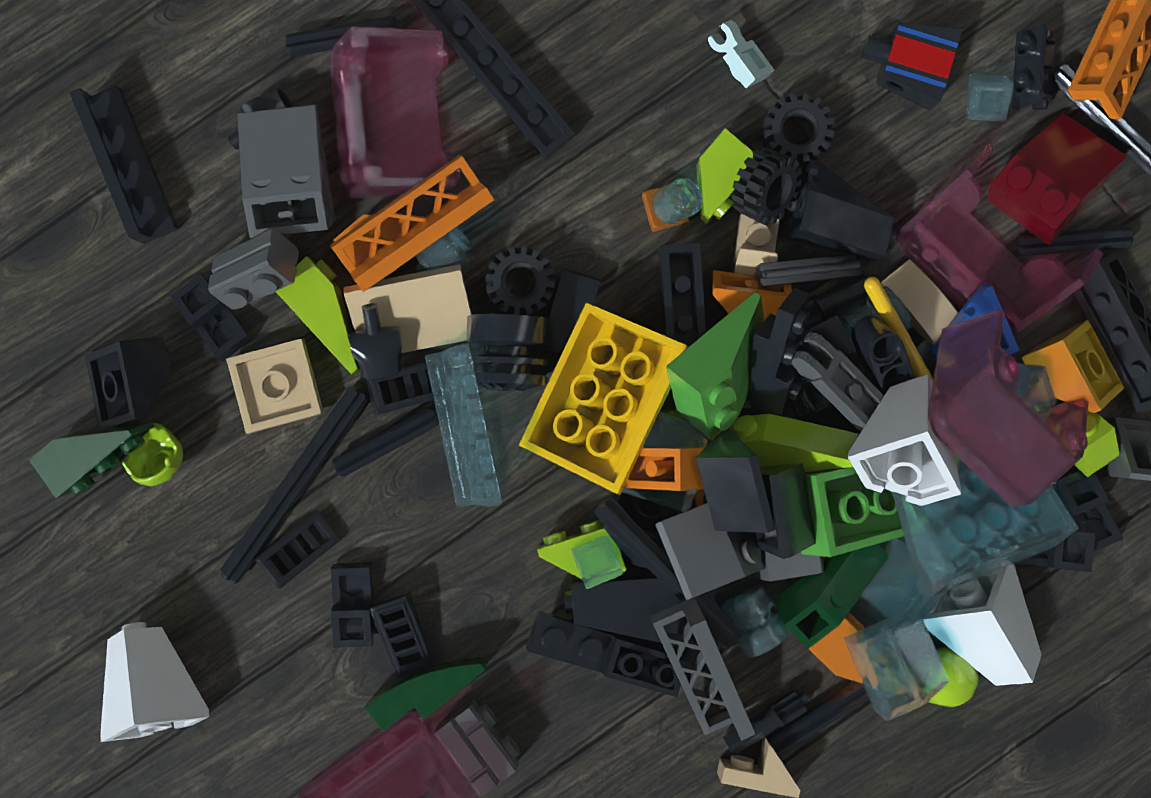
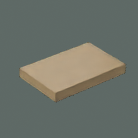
M460 264L383 279L365 292H362L358 285L344 287V296L354 331L365 329L362 306L375 303L378 306L381 327L399 326L402 342L401 353L466 341L467 316L472 315Z

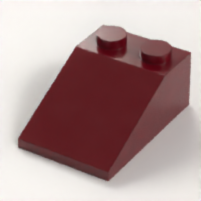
M1062 113L1023 147L990 183L987 201L1050 245L1126 160L1127 155L1065 113Z

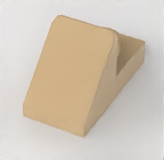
M743 214L739 216L731 273L754 275L758 264L777 262L778 253H775L779 219L774 224L763 225Z
M766 737L762 739L758 765L754 764L753 759L740 755H731V759L720 758L717 774L723 784L799 798V787Z

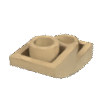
M910 259L881 282L887 296L907 314L906 322L932 346L958 314L939 288Z

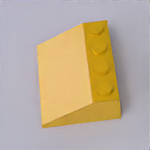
M586 303L519 446L620 495L671 389L666 366L689 346Z

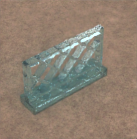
M469 344L456 345L445 351L426 355L425 359L456 506L464 507L474 504L492 507L502 504Z

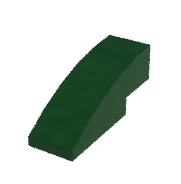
M476 657L436 664L434 667L408 675L389 685L372 697L364 706V709L383 732L413 708L417 710L423 719H426L484 672L488 662L484 657Z

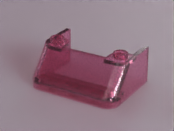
M988 143L952 175L904 224L898 232L897 242L903 253L961 309L981 284L986 282L992 285L1014 336L1085 285L1103 253L1097 248L1069 270L1059 260L1047 255L1034 257L1023 265L970 213L982 198L981 186L972 176L994 150V147Z
M998 309L942 329L928 418L933 433L1009 505L1018 507L1033 503L1083 457L1084 450L1088 445L1086 426L1089 402L1085 398H1080L1034 411L1016 393V384L1020 376V370L1016 360L1000 347L1004 313Z
M408 712L386 731L383 732L381 730L303 788L297 798H420L428 791H430L433 798H476L467 778L434 735V729L429 722L423 719L417 712Z

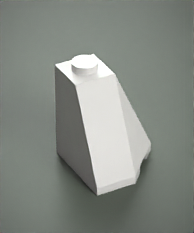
M926 374L891 386L848 452V458L865 488L882 493L883 489L905 495V501L920 506L960 495L961 485L945 406L931 378Z
M1011 558L974 564L962 572L965 577L964 580L949 590L941 586L929 595L919 619L923 627L965 659L996 686L1033 682L1042 654Z
M144 622L130 623L122 626L120 632L108 639L101 742L153 735L154 732L171 728V722H174V728L178 729L194 725L209 717L207 705L162 627L146 628V623Z

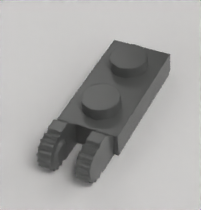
M809 332L802 341L808 353L797 351L791 365L797 369L801 376L811 379V383L861 433L884 395L840 350H836L822 335ZM814 358L819 359V360H822L823 363L820 364V363H819L817 360H815Z

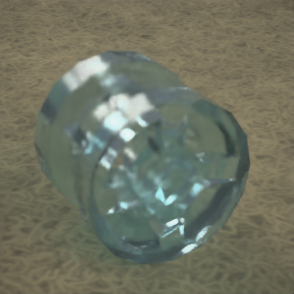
M678 178L669 185H665L657 190L653 196V208L656 215L668 224H676L686 217L693 216L699 212L702 206L701 191L692 180L687 178Z

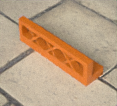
M1110 0L1067 90L1073 100H1099L1110 119L1122 118L1151 55V0ZM1117 86L1116 96L1114 97L1113 92Z
M458 155L330 246L362 292H365L494 201V198L488 189L479 182L463 156ZM460 168L471 185L458 194L444 192L446 177ZM438 183L437 191L430 189ZM421 194L436 196L434 209L430 214L425 217L411 214L414 199ZM442 198H448V199H450V200H448L447 202H445L444 204L441 205V203H442ZM406 206L405 213L397 212ZM388 217L403 219L401 234L394 239L379 237L381 222ZM410 220L417 221V223L409 228ZM371 229H373V235H372V236H370V235H364V234H366L367 232H369ZM356 240L371 242L369 256L356 266L343 250ZM377 243L385 244L383 247L376 251Z

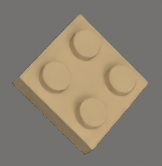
M304 339L286 342L226 359L246 434L324 414Z

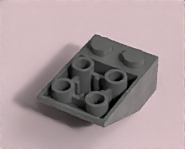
M317 105L238 113L242 200L250 238H254L270 229H276L282 235L328 230L336 221Z

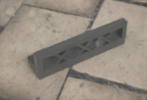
M695 597L650 616L704 735H708L732 723L741 741L755 735ZM686 617L688 622L681 635L665 631L664 625ZM685 647L700 650L694 664L679 660ZM699 675L712 678L707 691L692 688ZM711 703L723 705L727 708V711L707 720L704 716Z

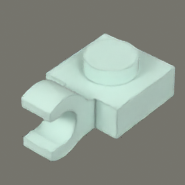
M732 20L721 25L722 30L726 33V41L719 33L713 34L708 38L710 46L715 51L727 53L723 57L729 65L732 75L745 88L765 80L775 71L754 41H745L738 25Z

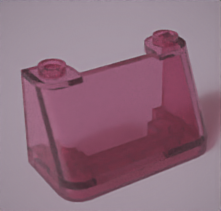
M351 27L332 48L331 76L343 191L347 198H370L404 194L454 159L450 151H442L435 78L448 63V49L443 44L442 31ZM460 168L446 177L444 190L457 186ZM438 183L430 189L437 191Z

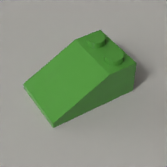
M757 292L749 296L666 366L677 413L710 440L720 431H725L733 425L736 418L740 415L750 390L749 364L753 337L765 321L762 298Z
M854 467L805 473L816 544L801 551L802 555L832 557L927 530L922 506L905 501V495L887 489H883L882 493L865 488Z

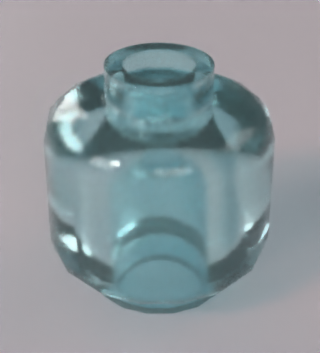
M455 227L416 255L419 261L416 264V268L419 272L460 264L463 271L472 261L470 251L473 247L472 243L461 230Z

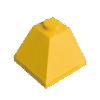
M1088 319L1037 345L1022 357L1028 378L1035 382L1040 392L1092 413L1101 411L1124 389Z

